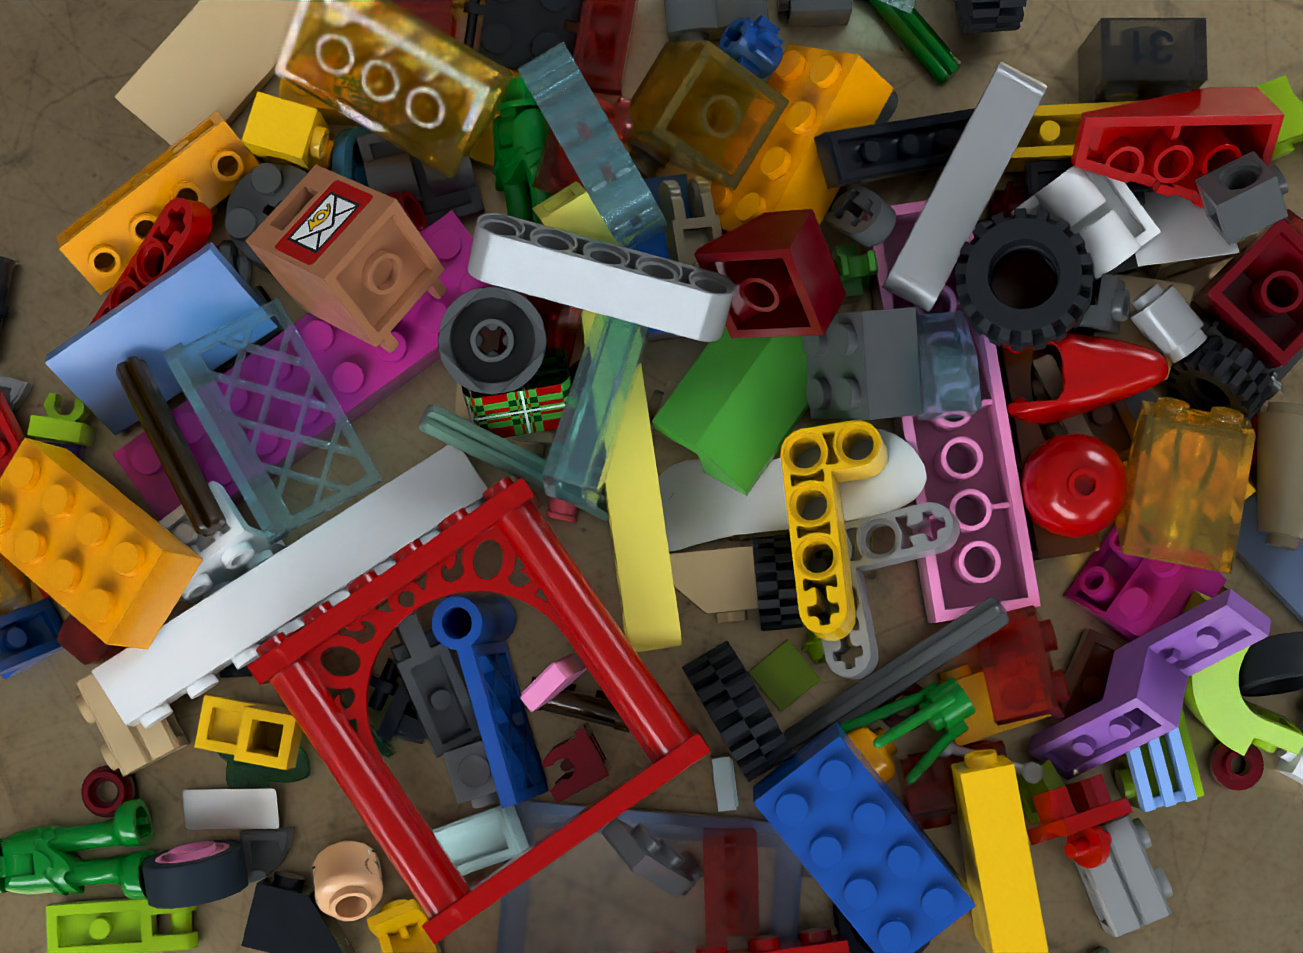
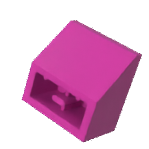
M1125 514L1118 519L1101 543V550L1093 554L1065 593V596L1130 643L1180 616L1194 590L1213 598L1227 580L1203 552Z

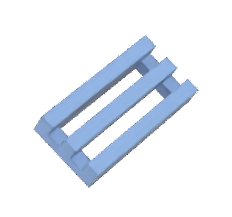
M1179 728L1164 734L1178 790L1173 791L1159 737L1147 742L1160 791L1159 795L1152 796L1140 747L1126 752L1141 811L1148 812L1162 806L1177 805L1176 803L1182 801L1197 800Z

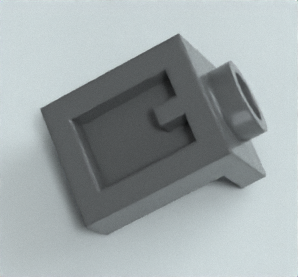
M1103 274L1100 283L1098 305H1095L1096 298L1092 297L1089 309L1085 310L1082 322L1076 329L1073 328L1074 331L1119 334L1121 321L1127 320L1131 297L1129 290L1125 289V282L1114 275Z

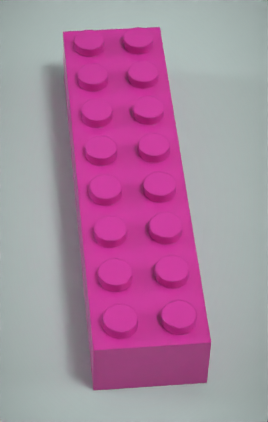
M453 210L420 233L445 269L439 276V279L446 287L447 292L441 299L433 297L428 291L422 295L392 329L391 333L399 343V346L393 353L387 352L380 345L376 348L308 313L171 412L207 483L215 481L222 484L235 506L239 505L441 359L438 335L442 317L448 307L458 297L470 290L495 286L477 280L467 271L473 238ZM145 431L113 453L115 459L160 521L181 505Z

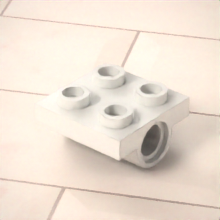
M1072 166L1016 208H1026L1027 214L1037 215L1038 209L1050 212L1051 219L1058 221L1061 217L1070 223V230L1074 234L1079 232L1085 241L1087 253L1091 255L1093 282L1137 252L1141 246L1161 232L1124 182ZM1014 210L1010 212L1012 216L1015 215ZM1045 259L1047 264L1056 274L1054 266L1048 260Z

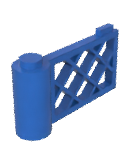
M496 594L455 596L443 600L434 610L431 620L432 631L436 639L444 647L457 650L501 807L513 806L548 792L547 779L536 748L524 703L520 699L521 692L506 644V640L513 633L516 624L515 611L511 603L504 597Z

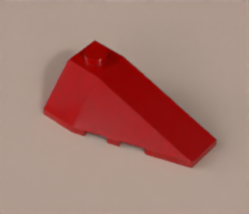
M1207 87L1083 112L1071 163L1075 167L1124 183L1133 181L1151 187L1155 193L1167 197L1173 194L1191 200L1195 206L1204 208L1195 180L1252 151L1269 167L1285 114L1258 87Z

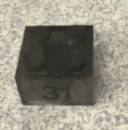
M1101 18L1078 48L1079 104L1143 101L1197 90L1208 80L1206 18Z

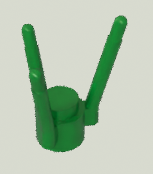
M952 677L940 685L934 681L919 692L857 716L852 720L842 723L840 727L845 733H848L919 705L920 711L890 728L873 741L874 747L882 748L926 721L936 732L943 728L946 729L906 775V782L913 784L954 739L969 730L964 720L975 713V708L967 694Z

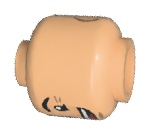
M339 841L323 849L314 859L312 864V880L315 901L319 909L330 917L341 921L361 919L374 909L382 899L383 880L380 860L374 849L365 843Z

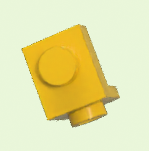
M415 899L391 901L382 906L378 914L367 919L369 930L378 937L382 953H442L439 943L434 945L423 929L422 925L428 916Z

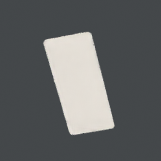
M273 788L190 789L182 791L185 827L188 830L279 828L276 790Z

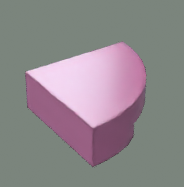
M571 653L551 663L521 693L520 699L531 712H534L569 686L587 667L577 653Z

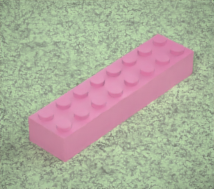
M924 200L892 205L891 207L896 213V223L891 234L880 244L871 247L864 246L865 253L869 250L876 251L879 272L870 276L874 309L916 307L923 414L893 417L896 435L915 450L925 465L927 480L923 491L917 499L907 505L909 507L926 502H936L948 508L957 517L960 524V535L951 549L940 554L917 559L927 623H937L955 620L989 597H995L999 600L1006 611L1041 606L996 345L990 343L989 338L982 334L980 336L965 316L955 287L957 286L955 276L956 264L929 312L882 288L927 201ZM865 213L861 221L868 222L871 216ZM973 232L971 233L967 241L968 243H970L974 238ZM961 254L956 263H960L962 258ZM932 515L929 517V526L918 530L912 529V534L923 533L934 541L938 539L937 531L945 527V522L939 521Z

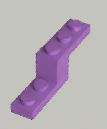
M1228 589L1114 651L1103 700L1032 736L1028 753L1041 762L1050 759L1058 774L1066 780H1070L1178 728L1188 677L1268 637L1272 619L1232 589Z

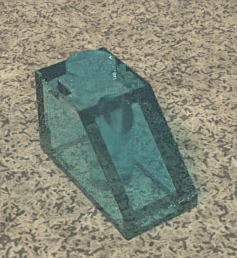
M964 311L916 315L923 413L918 415L919 421L973 416L982 410L978 359Z

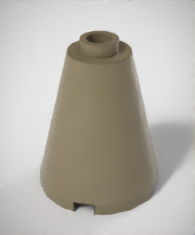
M1268 402V406L1263 405L1257 414V532L1267 535L1265 544L1291 551H1297L1298 544L1303 543V405L1286 402Z

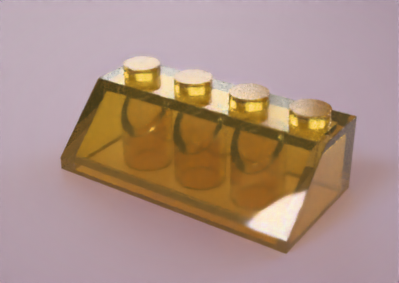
M300 0L274 70V74L450 178L454 177L494 119L514 74L390 0Z

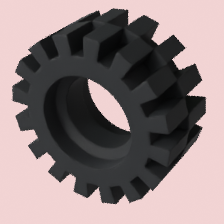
M1212 335L1210 339L1207 338L1193 352L1172 365L1168 375L1170 377L1166 380L1167 387L1174 388L1170 393L1173 399H1182L1185 405L1196 413V417L1201 422L1204 419L1208 420L1209 428L1217 430L1222 425L1225 432H1232L1235 428L1239 431L1248 425L1269 398L1268 396L1272 392V386L1268 385L1271 382V378L1268 373H1260L1265 366L1260 360L1252 362L1249 357L1253 353L1246 347L1240 352L1236 349L1237 342L1228 339L1223 344L1221 336Z
M790 534L752 538L761 631L803 628V622L801 621L798 609Z

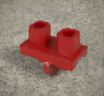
M1102 774L1068 784L1077 813L1066 786L1032 796L1041 825L1026 830L1031 845H1036L1059 836H1067V844L1064 846L1065 854L1078 865L1086 869H1093L1106 863L1110 853L1112 838L1098 824L1130 814L1133 811L1127 797L1111 801Z

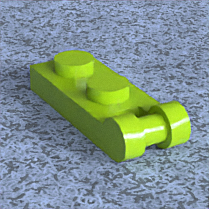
M129 898L51 903L46 906L47 953H148L199 947L198 930L192 927V911L197 910V905L184 908L157 909L149 906L147 899L134 900ZM158 914H171V932L157 933Z

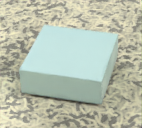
M728 753L710 755L718 812L737 810L736 807L739 805L733 758Z

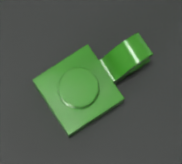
M856 244L835 246L831 257L846 292V297L841 305L859 303L864 295L863 288L870 287V276L879 272L876 251L869 250L865 254L858 256Z

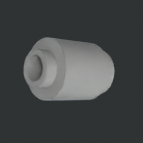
M1155 283L1131 302L1137 310L1129 318L1153 348L1162 355H1167L1172 363H1176L1189 355L1208 338L1201 330L1204 323L1173 285H1169L1162 290L1158 283Z

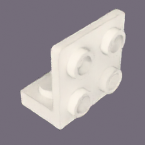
M211 481L208 485L226 518L224 528L208 537L196 533L182 504L158 522L203 558L202 563L179 598V601L193 605L198 604L286 548L281 538L248 526L222 484Z

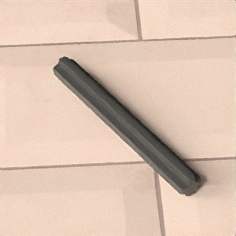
M989 597L787 728L783 734L793 753L798 752L835 722L840 726L842 723L852 720L857 716L875 710L1006 626L1010 619L1004 606L995 597Z

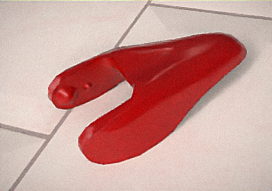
M1068 331L1067 338L1059 343H1056L1054 340L1046 344V346L1054 345L1060 351L1063 374V387L1060 396L1055 400L1041 401L1038 399L1033 402H1028L1026 399L1019 397L1014 399L1011 404L1006 405L1007 413L1017 420L1037 424L1054 423L1072 418L1156 386L1167 377L1169 371L1168 362L1164 355L1147 347L1121 340ZM1002 344L1004 349H1008L1014 354L1021 353L1020 351H1011L1010 346Z

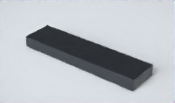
M975 108L830 131L814 137L827 189L944 168Z

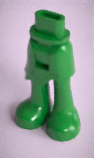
M520 76L497 83L499 103L493 105L492 109L494 114L501 115L493 118L492 124L493 174L496 176L495 189L499 192L504 191L508 216L541 224L532 208L555 194L550 175V166H556L557 159L551 141L548 122L543 114L542 100L534 98L532 77Z
M133 799L121 803L116 809L114 818L103 822L74 827H62L57 824L38 826L13 833L4 839L0 838V894L9 891L26 895L56 893L67 896L69 893H84L85 885L120 884L124 895L129 899H147L142 865L144 860L156 854L153 849L83 861L74 852L102 847H137L150 844L154 838V828L144 800Z

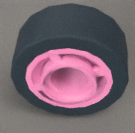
M212 840L181 845L150 856L143 861L142 865L148 905L157 909L184 908L214 902L239 893L249 885L242 842L236 840Z

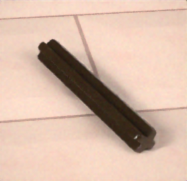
M136 356L127 357L124 362L117 364L116 375L195 532L205 537L214 535L216 531L224 528L226 518L146 362L139 360Z

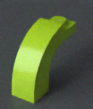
M1194 590L1182 614L1212 597ZM1250 646L1188 677L1183 700L1185 705L1224 745L1245 756L1251 743L1270 753H1275L1279 747L1299 755L1303 748V732L1285 716L1242 699L1239 689V671Z

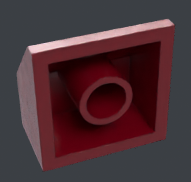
M813 209L765 212L699 247L694 254L700 268L722 274L731 279L735 284L736 290L725 325L731 338L824 335L846 297V292Z
M1284 219L1267 227L1243 248L1240 253L1235 255L1193 298L1236 341L1240 340L1243 343L1242 347H1246L1255 353L1254 358L1260 360L1266 369L1285 366L1303 347V237Z

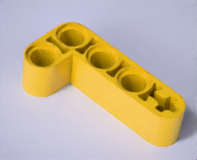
M852 420L799 429L787 436L781 446V464L799 614L803 624L817 637L825 641H837L845 638L852 631L856 619L840 483L877 476L884 470L888 462V449L878 430L864 420ZM870 440L874 442L873 450L866 458L861 460L849 458V450L857 441ZM809 448L821 450L820 458L814 466L810 468H799L797 466L798 458L804 450ZM816 498L827 500V509L820 518L815 520L804 519L803 513L806 504ZM823 549L833 551V562L826 571L821 573L811 572L809 567L810 560L817 551ZM816 588L826 589L828 601L839 610V613H834L830 616V624L828 625L817 617V614L825 612L826 606L824 595Z

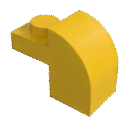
M209 694L204 695L194 748L234 755L235 761L289 770L296 767L303 730L287 707L269 703L259 704Z

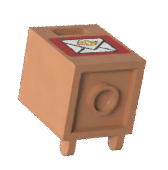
M315 165L246 239L248 245L300 309L376 348L380 345L389 353H393L399 346L398 341L391 333L392 329L422 295L428 291L433 297L441 299L447 292L446 287L439 279V276L445 271L444 267L395 198L319 165Z

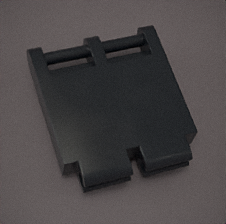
M480 0L465 2L463 13L468 14L463 49L458 48L456 58L557 76L558 67L576 69L581 33L564 30L565 21L583 23L586 0H486L485 5L480 4ZM478 16H483L478 51H474Z

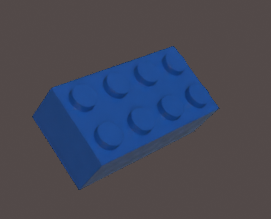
M837 722L753 786V803L874 953H914L976 906L965 881Z

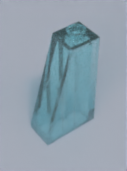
M596 313L544 467L543 481L547 496L597 510L648 341L650 327Z

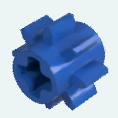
M763 15L759 16L755 22L749 17L746 19L738 18L726 28L720 39L719 46L723 51L720 53V57L726 61L723 68L740 82L747 75L753 80L764 79L771 75L780 64L783 56V50L780 47L783 44V40L776 36L780 29Z

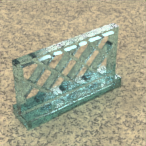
M279 298L258 307L185 346L179 343L162 352L168 367L270 546L289 536V532L382 482L379 472ZM275 315L284 331L279 351L251 344L250 339L254 326ZM245 331L242 341L232 338ZM289 341L298 357L286 354ZM218 344L239 349L231 376L208 370L200 354ZM246 352L276 360L268 387L239 379ZM283 362L303 367L308 372L310 381L305 397L275 389ZM215 381L228 384L225 397ZM315 386L324 402L312 399ZM236 387L265 395L257 422L237 417L232 412L230 404ZM272 397L302 405L294 432L264 424ZM309 407L332 414L336 421V426L331 443L301 434ZM241 426L255 430L251 443ZM262 432L292 440L283 468L263 463L257 456L256 450ZM341 432L350 448L337 444ZM298 442L328 450L320 478L290 470ZM335 452L357 458L366 474L365 477L348 486L327 480ZM267 472L281 476L277 489ZM291 478L318 486L312 506L292 516L282 500L287 479ZM324 488L338 491L321 500Z

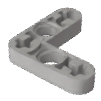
M926 502L844 523L853 595L855 598L856 619L854 626L858 624L860 626L859 630H852L849 634L852 645L862 648L863 655L855 658V667L852 668L851 664L841 661V654L848 652L849 649L847 636L837 641H825L822 639L827 665L835 674L851 680H860L869 676L878 662V647L863 572L940 554L951 549L957 542L960 535L958 519L948 508L941 504ZM932 515L939 521L945 522V527L937 531L938 539L934 541L923 533L908 536L902 524L904 521H907V526L913 530L926 528L929 526V517ZM882 526L891 527L895 533L893 548L885 554H875L870 547L872 533ZM909 538H910L911 542L913 543V547H910V548H909ZM828 550L817 551L812 556L809 566L811 572L821 573L831 566L832 562L822 558V553ZM816 588L824 595L826 606L825 612L817 614V616L823 623L828 625L830 624L832 612L830 610V602L827 599L826 589Z

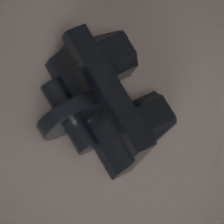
M388 658L381 675L372 672L369 685L375 688L368 702L369 707L382 711L388 695L393 696L376 736L389 742L400 738L405 741L424 744L427 740L412 708L402 681L400 683L395 682L398 672L392 661L393 659Z

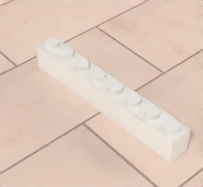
M448 444L164 624L148 650L128 647L91 672L125 725L134 727L142 723L143 727L147 729L169 716L173 712L169 704L184 694L188 693L190 698L194 699L218 684L219 680L215 674L229 665L234 664L237 670L255 661L260 657L256 649L273 636L281 632L287 635L301 630L305 627L301 618L318 605L329 601L334 607L349 597L351 594L346 587L363 574L374 569L379 576L394 566L396 563L392 555L405 545L418 538L424 545L439 535L440 530L437 525L443 519L463 507L468 514L477 509L486 501L482 494L488 488L465 453Z

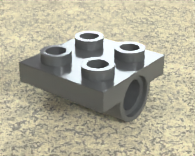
M456 109L356 137L364 161V170L369 188L386 195L390 192L400 194L407 191L411 193L423 209L426 226L432 225L451 210H453L457 217L484 210Z

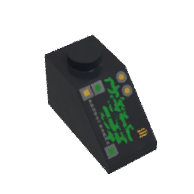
M275 871L273 877L267 876L256 884L241 946L268 953H355L354 948L336 918L330 917L319 909L315 901L313 887L304 885L305 877L294 873Z

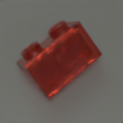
M1034 605L1007 611L1010 619L1008 624L977 644L994 722L1000 726L1051 714L1054 719L1065 717L1062 702L1071 700L1063 669L1054 671L1050 651L1058 650L1059 648L1051 619L1042 620Z
M752 827L705 828L703 831L706 947H728V936H756L760 932L757 831Z

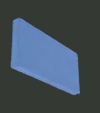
M210 242L47 354L45 364L116 436L139 420L116 375L117 364L124 362L127 357L136 356L139 360L145 361L161 394L167 402L278 327L279 319L215 245Z

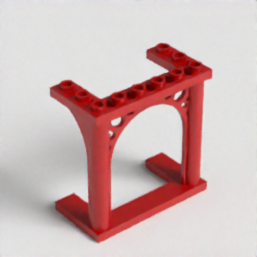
M508 476L491 486L482 494L486 500L484 504L469 514L463 507L443 519L437 525L441 533L423 545L418 538L402 547L392 555L396 563L394 566L379 576L373 569L357 578L346 587L351 594L349 597L334 607L329 601H326L309 611L301 618L305 627L296 633L291 632L287 635L281 632L264 642L256 649L260 658L247 666L259 685L272 684L428 916L422 927L434 945L711 752L706 740L695 725L690 728L687 727L538 509L544 505L523 478L513 482ZM494 540L501 546L503 563L496 576L484 580L475 571L474 556L477 548L484 541ZM462 552L463 575L453 582L446 581L442 575L444 566L447 567V570H451L457 562V554ZM517 557L525 565L519 571L530 578V583L520 587L514 586L509 580L515 570ZM427 576L424 590L416 582ZM539 589L545 594L547 601L536 596ZM405 591H410L415 597V601L410 607H404L400 603V596ZM486 591L508 595L524 601L547 616L560 629L651 762L487 877L482 872L467 883L379 752L369 722L368 689L373 666L381 648L394 629L415 610L438 598L461 592ZM388 602L392 613L378 609ZM364 621L371 622L375 627L374 636L365 643H361L352 636L341 635L347 630L356 632L365 629ZM343 646L351 649L358 655L360 667L352 675L337 676L325 669L322 664V658L333 651L331 647ZM351 687L355 693V699L351 706L346 709L343 706L341 694L334 698L328 688L346 689ZM356 719L358 731L355 730L350 720Z

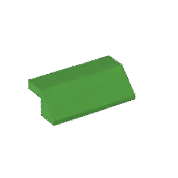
M725 326L722 337L719 340L708 343L652 420L655 431L698 454L703 471L706 474L747 496L781 448L785 438L791 434L810 407L806 398L808 367L807 354L802 343L803 336L731 338Z

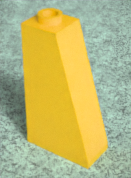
M993 749L967 753L964 755L965 762L951 764L967 884L976 905L971 909L975 937L986 953H1049L1014 763L1003 754L997 755L996 750Z

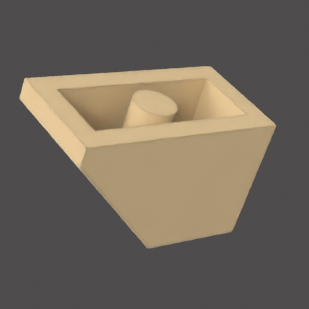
M752 546L670 554L674 588L703 613H716L717 623L748 620L747 610L759 609Z

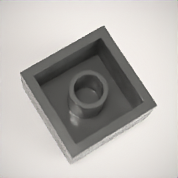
M916 307L836 313L824 335L802 337L803 348L807 354L808 383L806 398L810 406L811 419L875 420L923 414Z

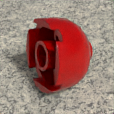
M1080 433L1054 436L1035 447L1028 456L1029 459L1026 461L1019 479L1023 505L1031 520L1050 533L1067 538L1094 535L1111 525L1124 508L1129 490L1126 467L1117 452L1097 437Z

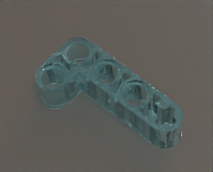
M561 42L517 68L618 246L633 249L668 229L669 225L647 184L565 44Z

